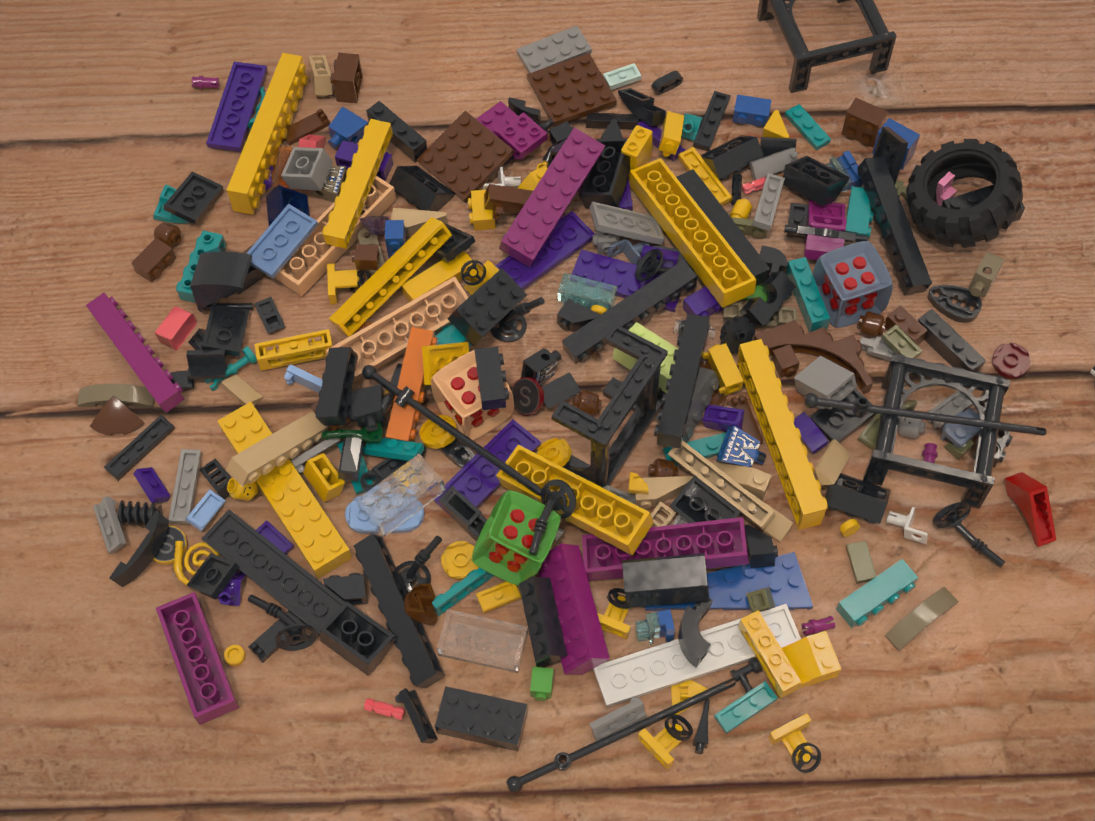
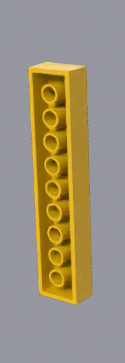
M282 53L227 187L228 197L235 212L254 215L255 210L259 208L260 197L265 193L266 185L263 183L265 180H269L271 175L269 168L274 166L277 159L276 156L278 152H281L283 139H286L287 136L286 127L292 124L293 114L298 109L299 98H302L303 88L308 83V75H306L305 71L306 65L303 62L302 56Z
M659 158L630 170V187L721 307H726L755 293L756 278L664 161Z
M762 339L739 345L736 364L739 366V372L744 380L746 391L798 530L821 525L828 508L825 497L821 496L820 483L818 479L815 480L813 475V464L808 462L806 446L802 445L800 441L801 434L799 428H795L794 415L787 407V396L782 394L781 381L775 375V365L773 361L770 362L768 357L767 345L764 346Z
M252 402L247 403L217 421L222 433L236 454L272 435V432ZM289 459L280 467H274L268 474H262L256 480L258 488L317 579L352 559L349 548Z

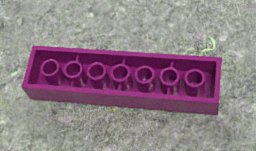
M574 127L503 237L499 249L526 266L531 267L600 158L605 145Z
M743 517L651 527L633 555L593 534L582 535L583 564L588 582L623 578L622 560L705 553L707 569L749 564Z

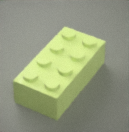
M636 322L629 331L668 351L666 358L661 364L659 387L667 393L666 383L667 379L672 377L669 375L671 364H675L673 356L675 349L678 350V348ZM614 348L612 359L631 370L637 359Z

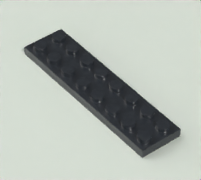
M229 509L201 538L203 542L223 558L235 562L239 566L238 570L298 617L304 624L314 627L319 636L320 629L345 603Z

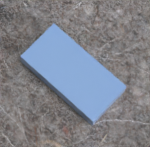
M209 489L185 520L202 532L226 500Z

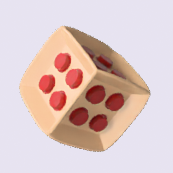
M475 350L449 363L431 379L432 394L441 413L453 418L458 430L472 440L483 436L502 424L514 411L513 394L507 382L503 383L504 388H508L509 393L506 407L482 410Z

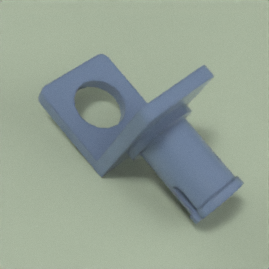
M626 238L610 245L607 257L624 253L632 264L638 265L644 244L648 246L649 244L646 241H642L633 246ZM620 246L618 250L613 252L616 247Z

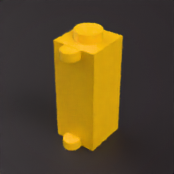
M667 111L659 144V151H663L665 157L670 156V154L676 155L681 141L684 115Z
M726 343L722 345L717 344L708 349V352L703 354V358L708 360L712 370L715 371L719 379L720 394L725 396L742 390L744 380Z

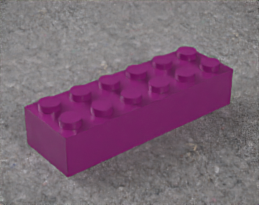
M561 543L549 551L538 571L539 577L551 579L567 657L561 659L564 674L583 675L608 661L610 657L579 546Z
M190 593L156 607L193 716L199 725L238 709L239 705L203 607L196 593Z

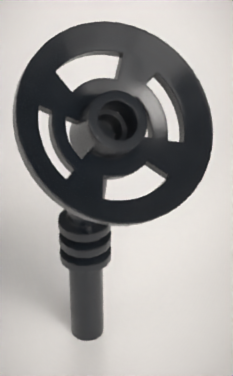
M652 249L641 258L635 271L637 280L644 282L655 274L662 275L671 269L660 267L663 262V252L661 250ZM643 273L647 275L645 278L642 277Z
M540 297L529 303L524 302L516 306L515 310H512L510 314H507L499 322L497 329L493 327L490 330L492 335L501 342L509 343L519 340L527 329L526 319L523 315L545 303L544 299ZM518 320L522 321V327L520 331L517 329ZM501 333H504V334H512V333H513V335H512V336H503V335H501Z
M550 480L542 488L541 501L545 507L539 519L536 520L535 528L533 529L535 533L529 549L530 555H537L541 538L547 529V520L552 510H562L564 514H559L561 519L568 518L575 511V493L562 480ZM559 486L560 489L559 491H550L549 487ZM565 493L568 495L569 498V506H567V498Z
M957 502L948 505L934 516L933 524L935 527H954L972 545L971 547L975 548V551H979V554H984L1000 568L1005 564V561L991 551L987 544L984 545L980 538L974 537L961 524L962 520L971 511L968 503Z
M435 536L425 549H421L415 556V561H406L396 567L399 572L403 567L411 565V567H407L399 573L408 593L416 585L431 584L430 572L424 564L430 559V554L442 542L440 536ZM419 568L424 571L426 578L420 576Z
M252 594L248 597V602L265 610L266 614L274 618L278 617L287 625L275 637L276 645L286 651H298L309 647L315 642L317 632L314 627L307 624H297L282 611L281 607L274 605V603H267ZM306 629L311 631L310 636L306 635ZM282 634H285L286 637L284 641L280 638Z

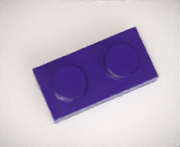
M152 467L136 469L134 476L151 503L167 502L171 496Z

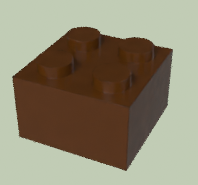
M338 53L337 59L334 60V73H331L330 78L333 84V94L336 95L337 102L357 103L363 79L359 54Z
M855 98L846 113L841 134L864 145L874 147L878 131L885 124L888 111Z

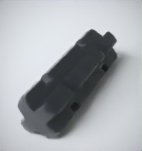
M736 173L732 177L731 204L733 206L737 200L741 199L742 175Z

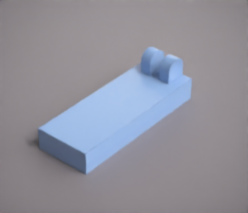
M291 364L286 369L287 372L284 378L288 385L293 384L295 381L317 393L321 390L322 379Z

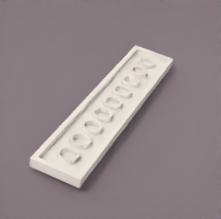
M787 604L760 612L781 648L801 639ZM740 619L700 632L702 637L711 646L697 668L684 656L678 639L595 667L593 671L606 708L631 700L632 697H640L749 661L755 655L738 628Z

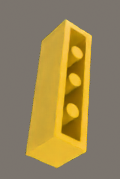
M463 251L452 261L446 262L441 260L402 285L403 295L411 302L453 277H456L458 282H461V268L467 261L472 259Z

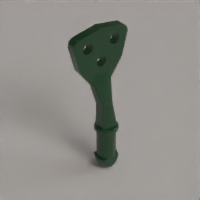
M377 422L378 429L372 432L367 431L366 427L361 430H326L322 432L321 437L325 440L357 437L368 443L379 444L382 442L383 430L381 423Z

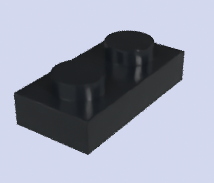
M791 203L788 226L806 227L809 205ZM787 233L786 235L788 237L805 238V236Z

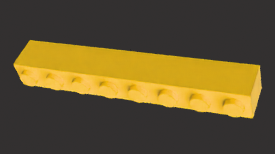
M370 119L369 124L365 126L363 139L359 140L358 151L353 155L351 168L347 169V178L341 184L340 195L336 197L335 207L329 213V222L323 228L322 236H324L327 245L347 249L393 135L391 123Z
M431 217L329 318L337 330L350 337L452 236L445 224Z

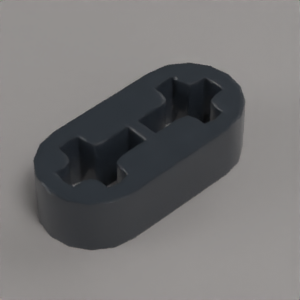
M672 71L656 79L652 83L651 88L657 95H661L679 86L683 81V77L678 71Z

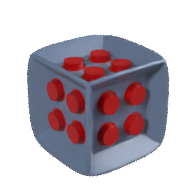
M869 241L857 242L829 251L818 258L814 267L813 277L830 316L829 322L833 327L840 328L856 324L860 316H865L866 312L871 311L880 314L887 308L893 291L892 280L879 253Z

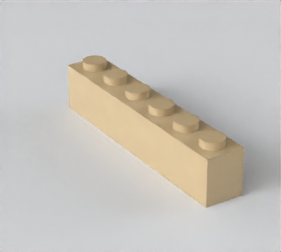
M310 412L233 456L226 471L241 486L249 482L253 483L262 474L266 475L274 467L283 465L287 459L295 458L302 450L307 451L314 443H320L323 440L321 434L327 430L328 426H324L316 418V415Z
M683 440L680 449L672 448L668 453L671 459L740 510L746 518L760 529L764 530L775 517L773 510Z

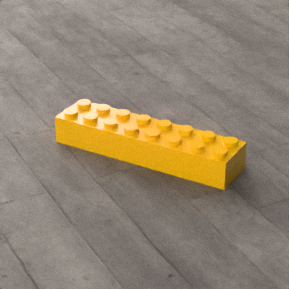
M517 445L505 462L541 489L548 481L553 479L566 482L575 493L576 508L574 513L564 520L630 555L634 554L654 523L650 512L520 445ZM500 469L496 477L501 486L542 503L541 495L535 494ZM559 486L549 487L550 491H559L560 489ZM565 493L567 498V506H569V498L568 495ZM554 510L558 514H564L562 510Z

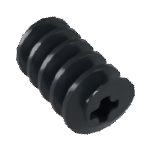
M121 500L118 508V520L122 525L146 526L156 511L163 514L162 505L156 509L155 503H152L149 508L148 502H144L143 507H141L140 502H136L135 507H133L132 501H129L127 506H125V501Z

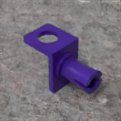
M236 572L233 576L238 577H232L218 597L220 598L218 600L220 604L234 606L241 604V582L246 577L242 572Z

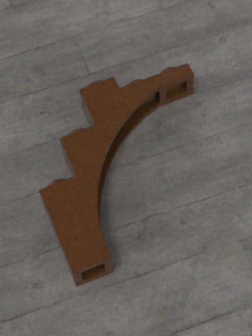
M796 320L756 334L754 337V341L762 339L764 346L767 345L769 356H772L773 350L791 345L794 353L808 354L816 357L822 356L854 373L856 383L863 394L869 393L872 388L873 378L865 370L863 360L859 358L862 345L859 340H856L854 335L833 342L832 335L827 333L825 327L805 334L803 327L798 325Z

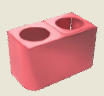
M175 306L155 331V335L160 343L178 350L195 328L196 318L194 314Z

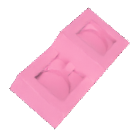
M948 172L937 184L936 198L939 206L942 205L943 200L955 197L957 190L951 186L955 175L951 172Z

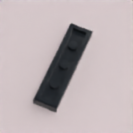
M714 91L694 140V148L710 151L731 95Z
M160 415L104 466L105 470L119 481L175 430L174 425Z

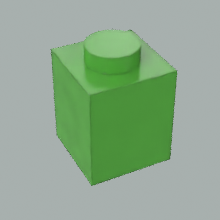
M532 668L530 696L534 697L535 700L545 701L551 699L554 676L553 668Z

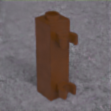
M489 184L484 193V209L493 210L492 218L500 220V214H503V212L519 214L533 191Z

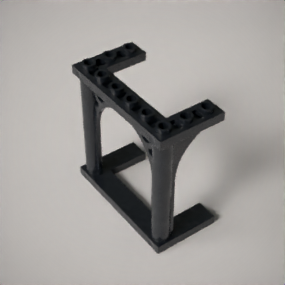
M759 0L757 13L759 22L775 18L793 55L794 63L789 84L791 93L807 90L812 67L873 53L869 67L871 74L888 70L897 36L894 31H888L874 0H855L873 36L812 51L808 50L793 17L792 7L796 0ZM836 0V1H837V3H841V2H846V1H850V0Z
M614 324L605 337V343L637 359V362L623 382L612 377L605 387L603 395L610 398L611 401L600 417L596 419L563 400L551 416L553 421L591 441L590 465L571 455L570 460L563 468L600 487L611 485L661 409L662 403L657 401L661 364L668 354L667 350L617 324ZM630 410L634 411V413L632 414V416L630 417V419L628 420V422L626 423V425L624 426V428L622 429V431L620 432V434L618 435V437L609 449L610 440L612 439V437L614 436V434L616 433V431L618 430V428L620 427V425L622 424Z
M892 354L881 388L887 389L883 406L902 409V405L907 397L916 390L927 386H945L965 395L975 406L979 419L1000 422L1003 399L1009 388L1010 380L1000 376L985 375L982 372L967 371L960 367H949L942 363H931L923 359L909 358L902 354ZM909 375L918 376L920 383H913ZM906 384L911 387L910 389H904ZM974 390L983 391L980 397L972 395ZM881 415L875 450L873 449L863 475V481L882 486L888 470L953 484L966 488L960 502H966L970 507L980 509L994 485L995 477H991L999 430L980 427L973 472L893 454L900 417Z

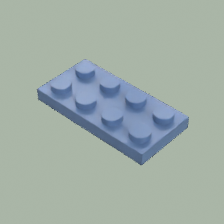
M288 204L247 252V254L252 255L250 265L269 277L274 278L315 230L318 222Z

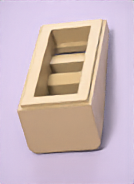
M660 501L651 513L653 524L657 527L668 526L677 516V513ZM659 512H664L668 515V518L666 519L665 517L660 515ZM655 517H658L664 523L661 525L656 520H654Z

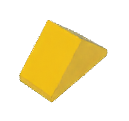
M778 110L773 112L766 123L762 137L789 139Z

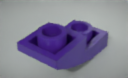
M805 412L794 418L795 428L800 430L802 442L813 454L829 443Z

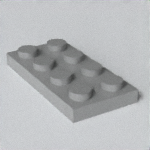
M574 26L516 49V52L528 73H532L587 53L592 54V48L578 26Z
M592 202L589 207L595 228L599 232L646 241L651 244L662 245L664 241L660 225L652 215Z

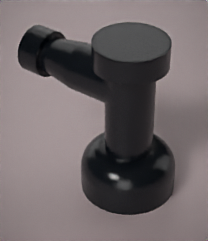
M753 657L749 659L748 665L736 671L733 669L730 671L734 682L740 681L745 688V692L748 693L753 687L750 685L746 675L751 672L758 674L763 670L758 659Z

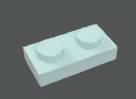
M635 63L603 74L611 90L641 80V74Z

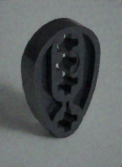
M937 285L931 287L928 292L927 298L933 307L956 322L968 323L975 320L982 308L980 297L973 296L967 288L961 286Z

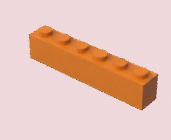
M411 327L397 387L401 390L405 386L415 392L412 398L421 404L425 400V392H423L425 384L422 346L437 345L438 338L432 330ZM394 402L386 438L409 442L415 440L417 435L415 426L416 422L420 421L421 413L408 404L402 408Z

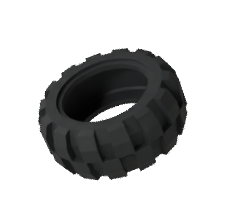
M964 139V142L954 144L953 140L941 144L940 150L936 152L931 150L922 157L920 161L921 166H915L908 180L906 200L913 223L918 225L919 231L932 241L936 238L937 243L952 248L954 244H961L963 248L975 247V242L985 240L987 243L997 238L999 230H1007L1017 217L1016 213L1020 210L1023 200L1021 176L1013 158L1007 152H1002L999 146L988 141L980 144L977 139ZM948 172L955 175L953 181L975 177L985 179L995 185L992 193L984 201L970 208L959 210L947 209L934 202L937 184Z

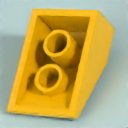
M826 631L807 636L781 648L801 681L799 689L836 678L841 671L840 664Z

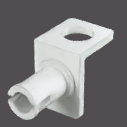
M500 167L498 184L494 185L518 187L521 184V177H505L503 175V167ZM484 184L483 190H486L489 184Z
M912 507L910 514L907 516L892 511L889 512L890 515L887 517V523L904 527V538L927 544L928 533L911 528L915 517V507ZM913 534H917V535L921 536L922 538L916 537V536H914Z

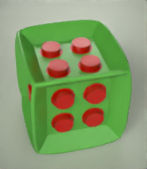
M508 490L500 497L486 521L474 547L471 561L488 573L519 586V583L535 576L540 570L557 534L561 516L552 510L547 520V529L545 534L542 535L537 555H530L529 549L535 533L533 529L545 505L524 494Z

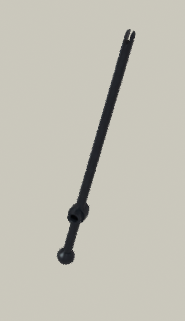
M364 366L362 376L368 380L373 379L396 395L397 398L394 402L404 408L407 404L523 486L535 494L541 495L542 489L413 399L412 396L415 392L405 386L401 390L379 375L374 366Z
M808 393L805 396V406L807 408L824 406L853 410L854 416L857 418H863L869 412L1041 436L1047 434V430L1041 427L869 405V400L866 397H859L855 402L818 398L814 393Z
M729 679L570 754L565 752L558 753L551 763L521 777L510 776L506 781L507 787L510 792L516 793L521 790L522 785L556 769L566 771L571 766V762L734 687L736 682L726 686V684L734 681V679Z

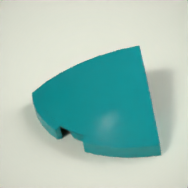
M165 184L153 214V219L169 223H189L164 210V204L174 194L175 188Z

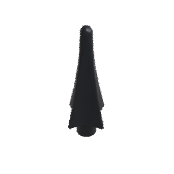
M709 698L705 700L701 720L692 746H696L695 753L703 754L704 748L707 749Z

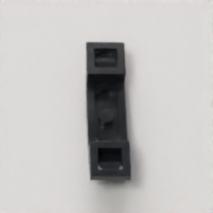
M157 511L154 513L144 527L149 533L128 563L120 562L109 579L124 587L148 567L165 539L169 524L167 518Z

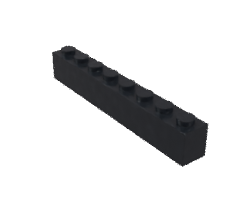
M884 156L865 158L857 167L858 174L863 182L864 190L869 198L870 206L875 214L882 238L886 243L888 254L892 259L894 270L900 281V286L905 295L924 292L932 284Z
M692 169L677 176L676 178L756 278V286L763 283L769 277L770 268L695 170Z
M685 260L681 261L563 339V349L575 364L586 361L595 351L599 352L607 344L605 343V337L614 324L629 330L636 322L646 321L652 313L661 311L667 303L676 301L682 293L694 289L697 284V275Z
M687 314L686 321H682L680 332L683 333L678 336L677 340L679 349H675L673 356L675 364H671L669 375L672 377L667 379L666 390L668 392L663 394L662 399L664 408L660 409L658 414L660 424H656L654 436H657V445L681 448L709 332L710 317Z
M372 533L354 545L356 550L355 556L363 566V574L371 584V592L379 602L378 608L387 620V628L395 635L394 644L402 654V662L410 672L411 682L416 687L426 689L445 677V674L422 623L412 619L405 613L404 600L408 592L383 537Z

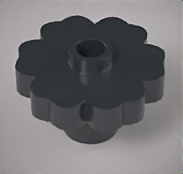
M736 315L733 320L728 319L721 328V345L726 343L730 353L738 354L740 344L753 341L752 337L756 333L754 324L750 323L749 319L744 316Z

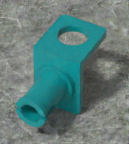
M685 113L681 137L694 141L703 117Z

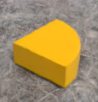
M630 472L628 493L648 494L647 483L638 474Z

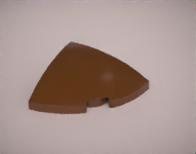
M113 395L97 414L90 427L98 433L113 436V434L117 433L126 435L140 428L144 422Z
M431 584L414 586L411 592L405 596L404 609L405 613L412 619L434 626L438 619L432 606V602L436 597Z

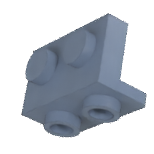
M971 408L957 414L959 417L979 419V415ZM947 423L941 430L943 433L940 439L942 441L949 439L955 446L961 449L979 433L980 427Z

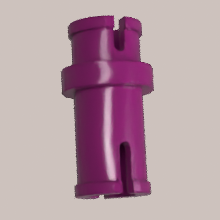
M199 75V77L193 76L192 88L219 89V78L203 77L202 75Z
M925 443V449L922 451L923 461L935 463V459L938 457L937 445Z
M828 616L819 620L811 619L808 623H802V630L807 629L803 634L808 636L829 629H835V622L829 623L834 620L833 617Z

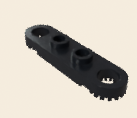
M424 446V451L417 462L387 458L377 464L372 470L362 475L360 478L361 488L367 492L376 491L422 461L426 456V447ZM368 479H373L376 481L375 483H373V485H367V483H365V481Z

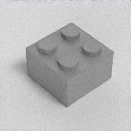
M293 147L281 177L290 189L321 191L333 161L324 148Z

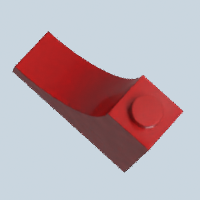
M1023 472L1004 478L1007 496L1017 504L1025 516L1034 539V544L1040 547L1056 541L1047 486Z

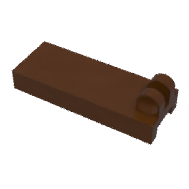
M318 109L316 113L286 127L287 136L285 140L289 146L298 142L300 138L309 134L312 135L328 127L330 121L322 109Z
M746 396L733 397L727 402V406L744 410L742 430L759 440L760 444H763V438Z

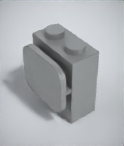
M819 356L794 377L797 392L803 394L804 400L808 393H814L818 398L841 401L857 388L854 373L822 356ZM816 406L820 409H832V407Z

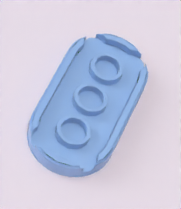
M411 494L362 495L353 499L354 501L349 503L345 510L348 526L360 534L411 532L417 529L424 519L423 504Z

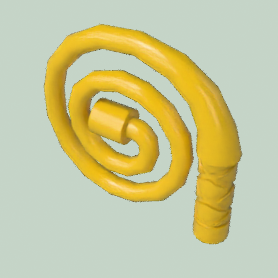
M175 541L174 572L178 580L187 586L189 580L184 576L181 565L183 541ZM205 542L191 546L185 554L184 566L188 573L193 576L196 572L191 569L188 561L193 550L198 547H206L219 556ZM199 550L194 553L192 562L195 566L200 568L205 561H197V557L200 554L209 556L210 553L206 550Z

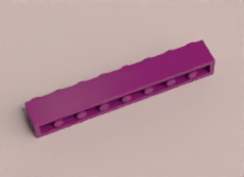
M103 292L86 305L159 406L167 413L185 400L181 395V392H183L182 388L177 382L172 383L173 376L167 369L163 371L162 367L164 364L158 357L154 359L152 355L155 352L149 345L145 346L143 344L146 340L139 332L137 334L134 332L137 328L130 320H125L128 316L121 308H116L119 305L112 296L109 298Z

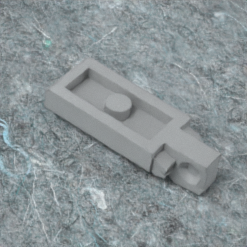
M877 336L871 339L861 337L860 339L862 350L871 356L890 361L892 354H896L881 337Z

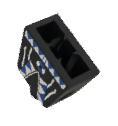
M545 348L541 349L523 361L521 378L531 377L536 379L540 386L544 385L554 376L557 362L562 359L561 354L556 350L550 353Z

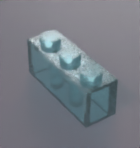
M564 273L558 289V301L565 304L569 298L588 309H591L592 305H600L609 310L615 304L617 286Z

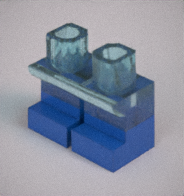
M849 150L843 152L842 156L838 158L831 157L829 163L825 164L850 177L842 192L851 190L852 186H862L863 182L857 169L859 165L856 164Z
M670 609L646 614V620L635 622L638 642L649 640V644L652 645L655 638L665 637L666 643L674 640L675 628Z

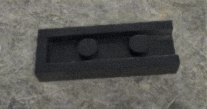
M290 611L286 612L297 624H304ZM280 619L277 620L248 646L249 650L264 663L279 649L276 645L275 637L287 625ZM282 634L280 637L282 641L286 639L285 634Z
M404 688L398 692L399 694L395 697V701L404 704L421 743L432 744L438 740L416 690L409 692L407 688Z

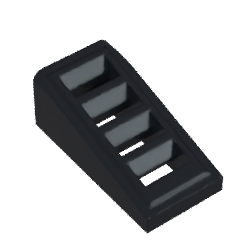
M216 458L199 469L220 497L225 500L230 496L227 485L231 477Z

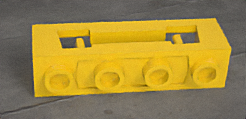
M327 329L256 343L254 345L260 370L263 371L326 358V350L333 346L330 330ZM321 336V340L315 341V337ZM273 346V350H268L267 347Z
M758 610L741 618L738 628L760 662L763 671L779 698L781 699L798 690L801 681L760 611Z

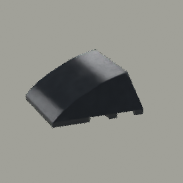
M217 247L200 254L190 288L198 310L201 313L206 310V306L210 304L216 305L218 299L222 297L228 298L243 289L252 255L223 247Z

